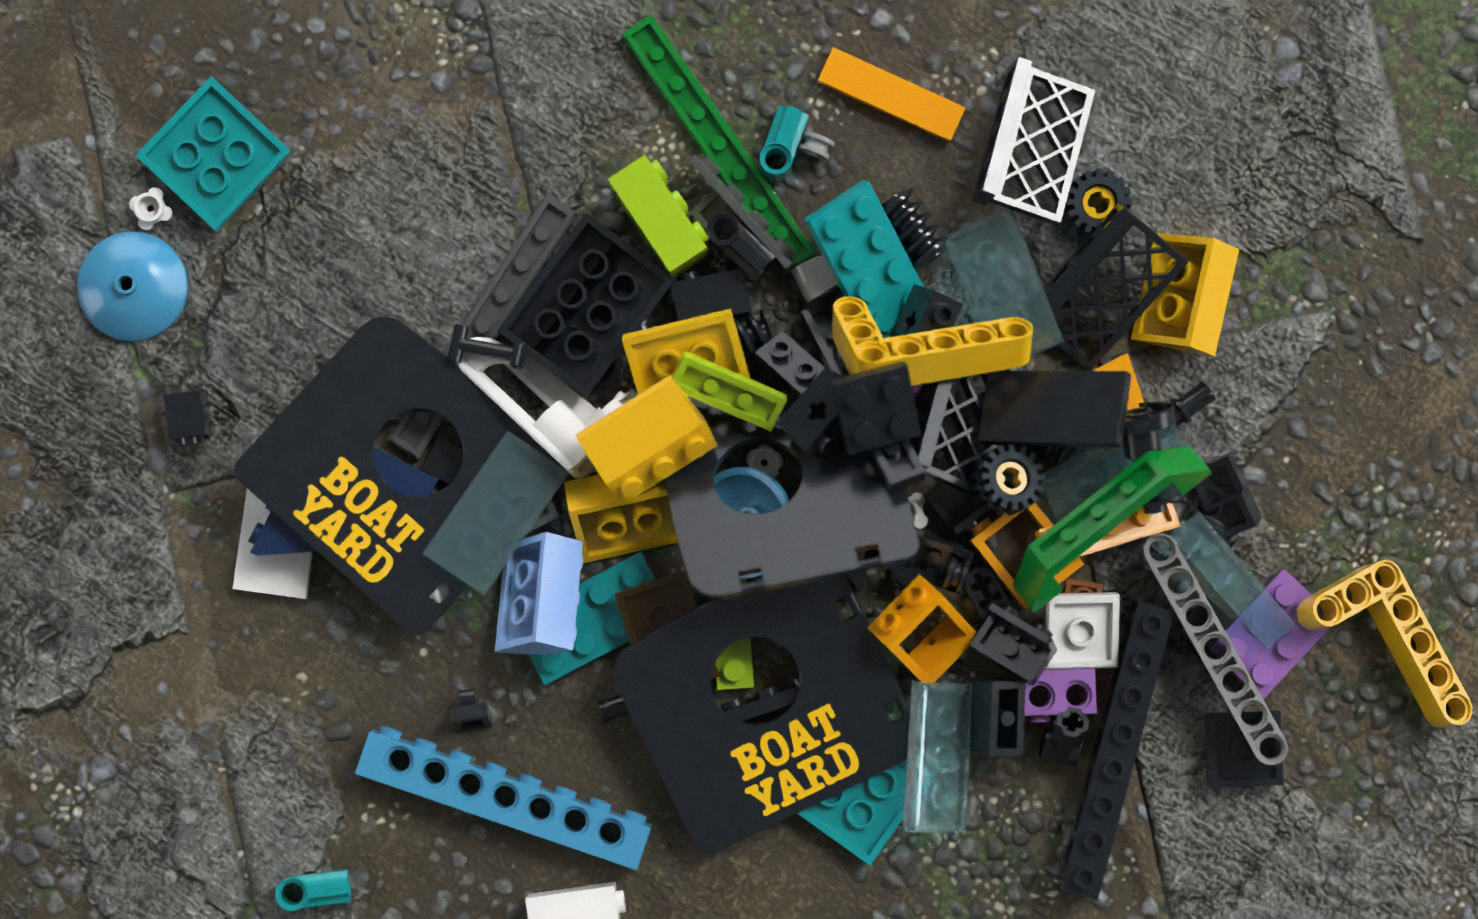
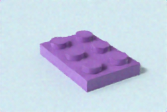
M1280 569L1225 630L1263 699L1330 628L1312 631L1305 629L1298 622V605L1312 594L1285 569ZM1317 605V614L1320 619H1323V610L1320 605ZM1218 638L1207 650L1214 657L1220 658L1226 652V644ZM1230 671L1244 684V676L1240 672Z

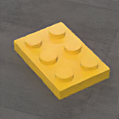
M731 309L631 332L622 336L623 346L638 395L669 375L673 376L684 351L750 379Z

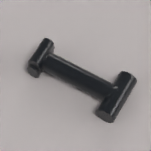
M459 324L454 325L447 361L461 364L463 353L509 361L512 366L511 368L523 369L527 351L525 343L514 342V347L469 339L467 338L469 327Z

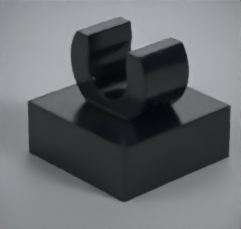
M475 689L459 691L461 706L449 708L451 723L456 733L493 727L490 709L486 702L478 703Z

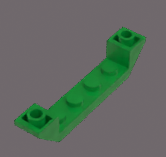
M1190 446L1146 452L1028 546L1014 580V588L1035 613L1064 590L1054 578L1057 573L1170 484L1184 496L1212 473L1211 470Z

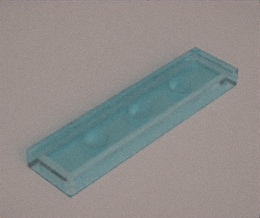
M1200 512L1196 513L1170 535L1265 649L1271 647L1296 626Z

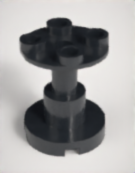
M1161 401L1139 403V408L1127 410L1123 434V447L1126 459L1135 462L1148 451L1162 450L1159 430L1176 423V412L1172 403ZM1170 484L1141 508H1143L1144 514L1164 512L1168 503L1173 504L1187 501L1189 499L1188 492L1182 496Z

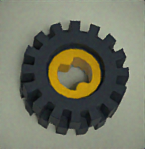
M1096 169L1092 172L1090 170L1084 172L1072 182L1064 215L1068 216V224L1070 226L1073 225L1077 233L1087 234L1086 237H1088L1119 201L1130 209L1133 205V199H1130L1129 196L1131 190L1129 186L1125 187L1123 184L1125 180L1121 176L1117 178L1114 176L1115 172L1110 170L1103 172V169ZM1099 194L1101 200H1107L1108 206L1105 212L1096 213L1095 207L1088 206V199L1091 195Z
M1008 444L1004 447L1001 445L982 456V459L977 461L974 466L977 470L972 472L971 479H976L977 483L972 485L973 492L980 491L981 495L976 497L979 503L985 500L987 505L984 508L989 512L996 509L997 515L1002 516L1005 513L1008 516L1014 515L1034 504L1039 499L1037 496L1043 493L1044 487L1039 486V484L1045 481V474L1038 475V471L1043 466L1041 462L1034 465L1032 460L1037 456L1033 452L1028 455L1024 454L1027 448L1019 446L1015 449V444ZM1004 470L1013 473L1012 481L1016 485L1013 489L1003 484L1005 477L1002 475V472Z

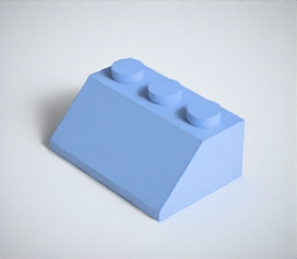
M544 532L505 545L495 652L555 655L573 650L577 635L575 623L577 606L580 601L578 590L580 571L583 566V541Z

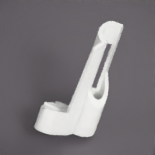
M469 338L502 345L499 341L491 338ZM463 353L461 364L455 363L467 377L574 478H582L596 471V468L575 435L638 395L634 388L625 393L620 391L602 410L600 408L596 409L527 354L523 369L511 368L512 366L509 361ZM504 364L550 408L535 421L483 371L492 365Z

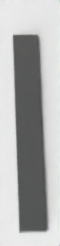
M549 194L545 195L462 323V325L469 327L467 338L486 337L497 341L500 336L497 332L498 328L541 273L578 216L577 212ZM450 343L443 353L446 357L448 356ZM408 409L388 437V440L420 460L446 418L428 409Z

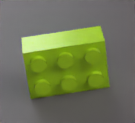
M643 155L610 177L608 182L612 192L664 270L673 278H676L677 275L684 273L708 257L707 246L710 244L708 241L709 237L698 221L691 224L687 218V215L690 214L688 211L689 207L677 190L671 193L666 185L669 184L668 176L656 159L650 162L646 155Z

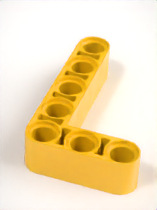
M852 296L842 297L833 304L832 338L850 375L904 361L908 365L911 386L1018 368L1029 363L1031 357L1033 326L1023 318L1010 317L883 339L863 300Z
M1382 560L1362 566L1299 603L1297 608L1298 622L1305 629L1312 631L1337 625L1367 608L1427 721L1434 727L1445 728L1462 725L1470 720L1472 715L1471 701L1405 577L1394 562ZM1376 572L1380 575L1381 585L1376 582ZM1347 588L1352 593V602L1347 599ZM1317 605H1320L1323 610V619H1320L1317 614ZM1393 605L1398 609V619L1393 613ZM1411 637L1414 639L1416 643L1415 651L1412 649L1410 644ZM1429 670L1433 675V684H1431L1428 678ZM1446 704H1448L1451 709L1450 717L1447 715L1446 712Z

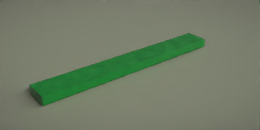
M650 14L622 33V38L704 156L707 155L720 168L721 172L718 174V177L726 186L730 183L734 184L746 198L742 202L751 213L757 210L768 221L770 227L767 231L775 240L781 237L793 249L795 254L791 258L796 262L793 268L817 255L813 246L653 15ZM776 258L783 271L788 275L792 269H786Z

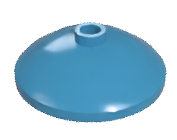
M123 232L107 237L88 253L79 271L77 293L85 316L102 333L123 341H142L160 335L178 319L186 303L188 279L183 262L167 243L147 233ZM130 277L133 282L132 287L128 290H123L121 287L122 280Z
M737 467L724 470L715 475L714 488L723 503L738 512L764 514L777 510L789 502V498L781 485L773 477L761 470L751 467ZM762 572L740 576V578H752L761 576Z

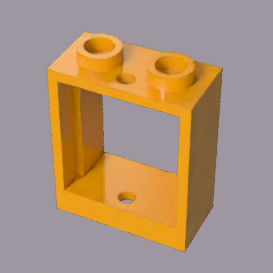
M1036 503L1026 508L1041 529L1053 526ZM1021 512L1009 516L1005 513L993 521L986 517L971 530L974 536L968 542L975 548L978 555L1021 609L1027 610L1030 607L1014 588V579L984 543V541ZM1076 558L1057 573L1054 578L1060 584L1083 566L1084 563L1080 558Z
M920 574L867 627L928 689L970 647V643L977 634L947 599ZM903 604L902 608L897 610V607ZM938 606L945 613L946 617L908 655L899 644Z

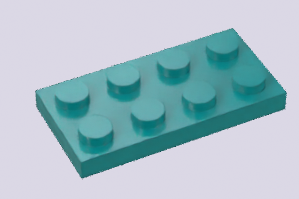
M862 180L803 220L844 297L852 296L865 302L883 339L893 333L913 285L924 286L870 182Z
M642 552L579 584L580 601L577 606L575 623L577 635L573 650L555 655L528 654L544 686L629 641L614 593L656 580Z

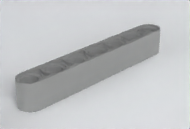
M1158 533L1152 535L1144 544L1143 551L1148 564L1255 756L1266 765L1279 764L1288 753V745L1177 544L1166 534ZM1162 539L1170 544L1172 550L1168 559L1164 561L1153 559L1150 554V546L1155 540ZM1175 572L1186 574L1190 581L1188 590L1180 594L1172 592L1168 587V578L1171 574ZM1201 605L1207 610L1208 619L1203 625L1193 626L1187 621L1186 612L1189 607ZM1211 638H1220L1226 644V652L1217 659L1208 657L1204 651L1206 641ZM1238 671L1244 676V685L1240 690L1229 691L1223 686V677L1227 672ZM1256 704L1260 706L1263 715L1258 723L1248 724L1243 721L1241 711L1246 705ZM1267 737L1278 739L1281 743L1280 752L1273 757L1264 756L1259 750L1262 740Z

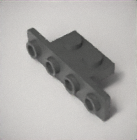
M693 154L688 159L689 162L714 190L694 207L690 214L706 230L707 223L712 216L721 212L730 213L765 245L786 269H792L796 265V262L791 258L795 254L793 249L781 237L775 240L767 231L770 227L768 221L757 210L751 213L742 202L746 198L734 184L730 183L726 186L717 176L721 170L707 155L702 159L699 155ZM730 221L721 222L716 228L717 238L719 240L731 238L735 230L734 224Z

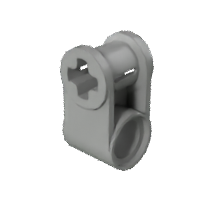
M823 255L807 260L790 271L807 304L830 294L839 287Z

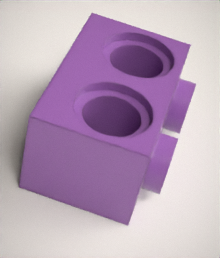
M1095 668L1045 669L1034 686L1026 683L1025 716H1028V722H1050V715L1064 712L1068 707L1081 709L1082 714L1086 718L1087 714L1097 713ZM1073 684H1079L1084 690L1083 700L1076 705H1071L1066 699V691ZM1042 685L1047 690V700L1040 706H1033L1029 700V692L1033 687Z

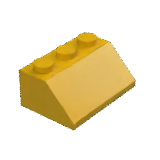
M1157 233L1188 259L1189 262L1134 322L1131 339L1185 353L1215 356L1239 249L1215 238ZM1153 241L1152 248H1154V247H1159V246ZM1168 253L1151 254L1152 273L1167 272L1176 260ZM1160 279L1152 280L1153 287ZM1144 280L1140 300L1148 293L1147 280Z
M671 375L575 435L606 486L623 505L718 446L704 416Z
M599 474L564 482L568 511L576 540L583 541V564L678 543L665 479L624 505L606 486Z

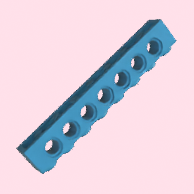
M381 726L380 731L376 729L369 731L355 774L637 870L652 824L646 822V815L626 809L625 814L610 810L612 807L611 803L591 797L590 802L575 798L577 795L576 791L556 785L553 791L542 787L541 779L521 773L518 779L507 775L506 767L486 761L483 767L472 763L471 755L451 749L450 755L437 751L436 743L416 737L415 743L402 739L401 731L387 726ZM395 750H404L408 753L410 764L407 769L400 770L393 765L392 755ZM430 762H439L443 765L445 777L442 781L435 782L428 777L426 770ZM465 774H474L479 778L480 789L477 793L470 794L462 788L461 780ZM500 786H509L514 790L516 798L512 805L506 806L498 802L496 791ZM544 798L549 802L551 811L548 816L537 817L533 814L531 803L534 799ZM571 810L581 811L586 818L585 826L581 829L570 828L566 823V814ZM606 822L616 823L621 829V837L616 841L605 840L600 832L601 826Z

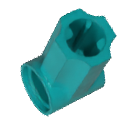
M779 105L759 158L760 171L768 181H783L791 173L792 163L809 118L808 114L791 106ZM772 155H779L784 158L786 164L781 169L775 170L767 166L766 160Z
M348 869L304 875H289L278 884L275 891L276 901L281 908L287 911L351 902V884ZM289 883L300 885L303 890L302 900L297 902L288 900L284 894L285 886Z

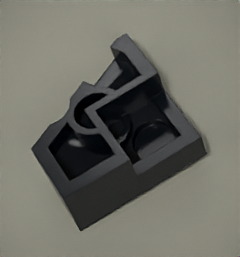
M1232 452L1205 462L1212 473L1188 492L1189 499L1185 501L1190 506L1188 510L1197 518L1207 520L1211 529L1223 539L1256 527L1262 516Z

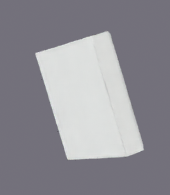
M1117 592L1060 593L1044 605L1043 626L1053 634L1051 638L1057 648V652L1045 669L1118 667L1120 595Z

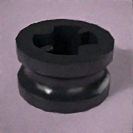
M951 556L942 588L947 589V587L952 586L955 588V592L960 593L970 562L958 563L956 557Z

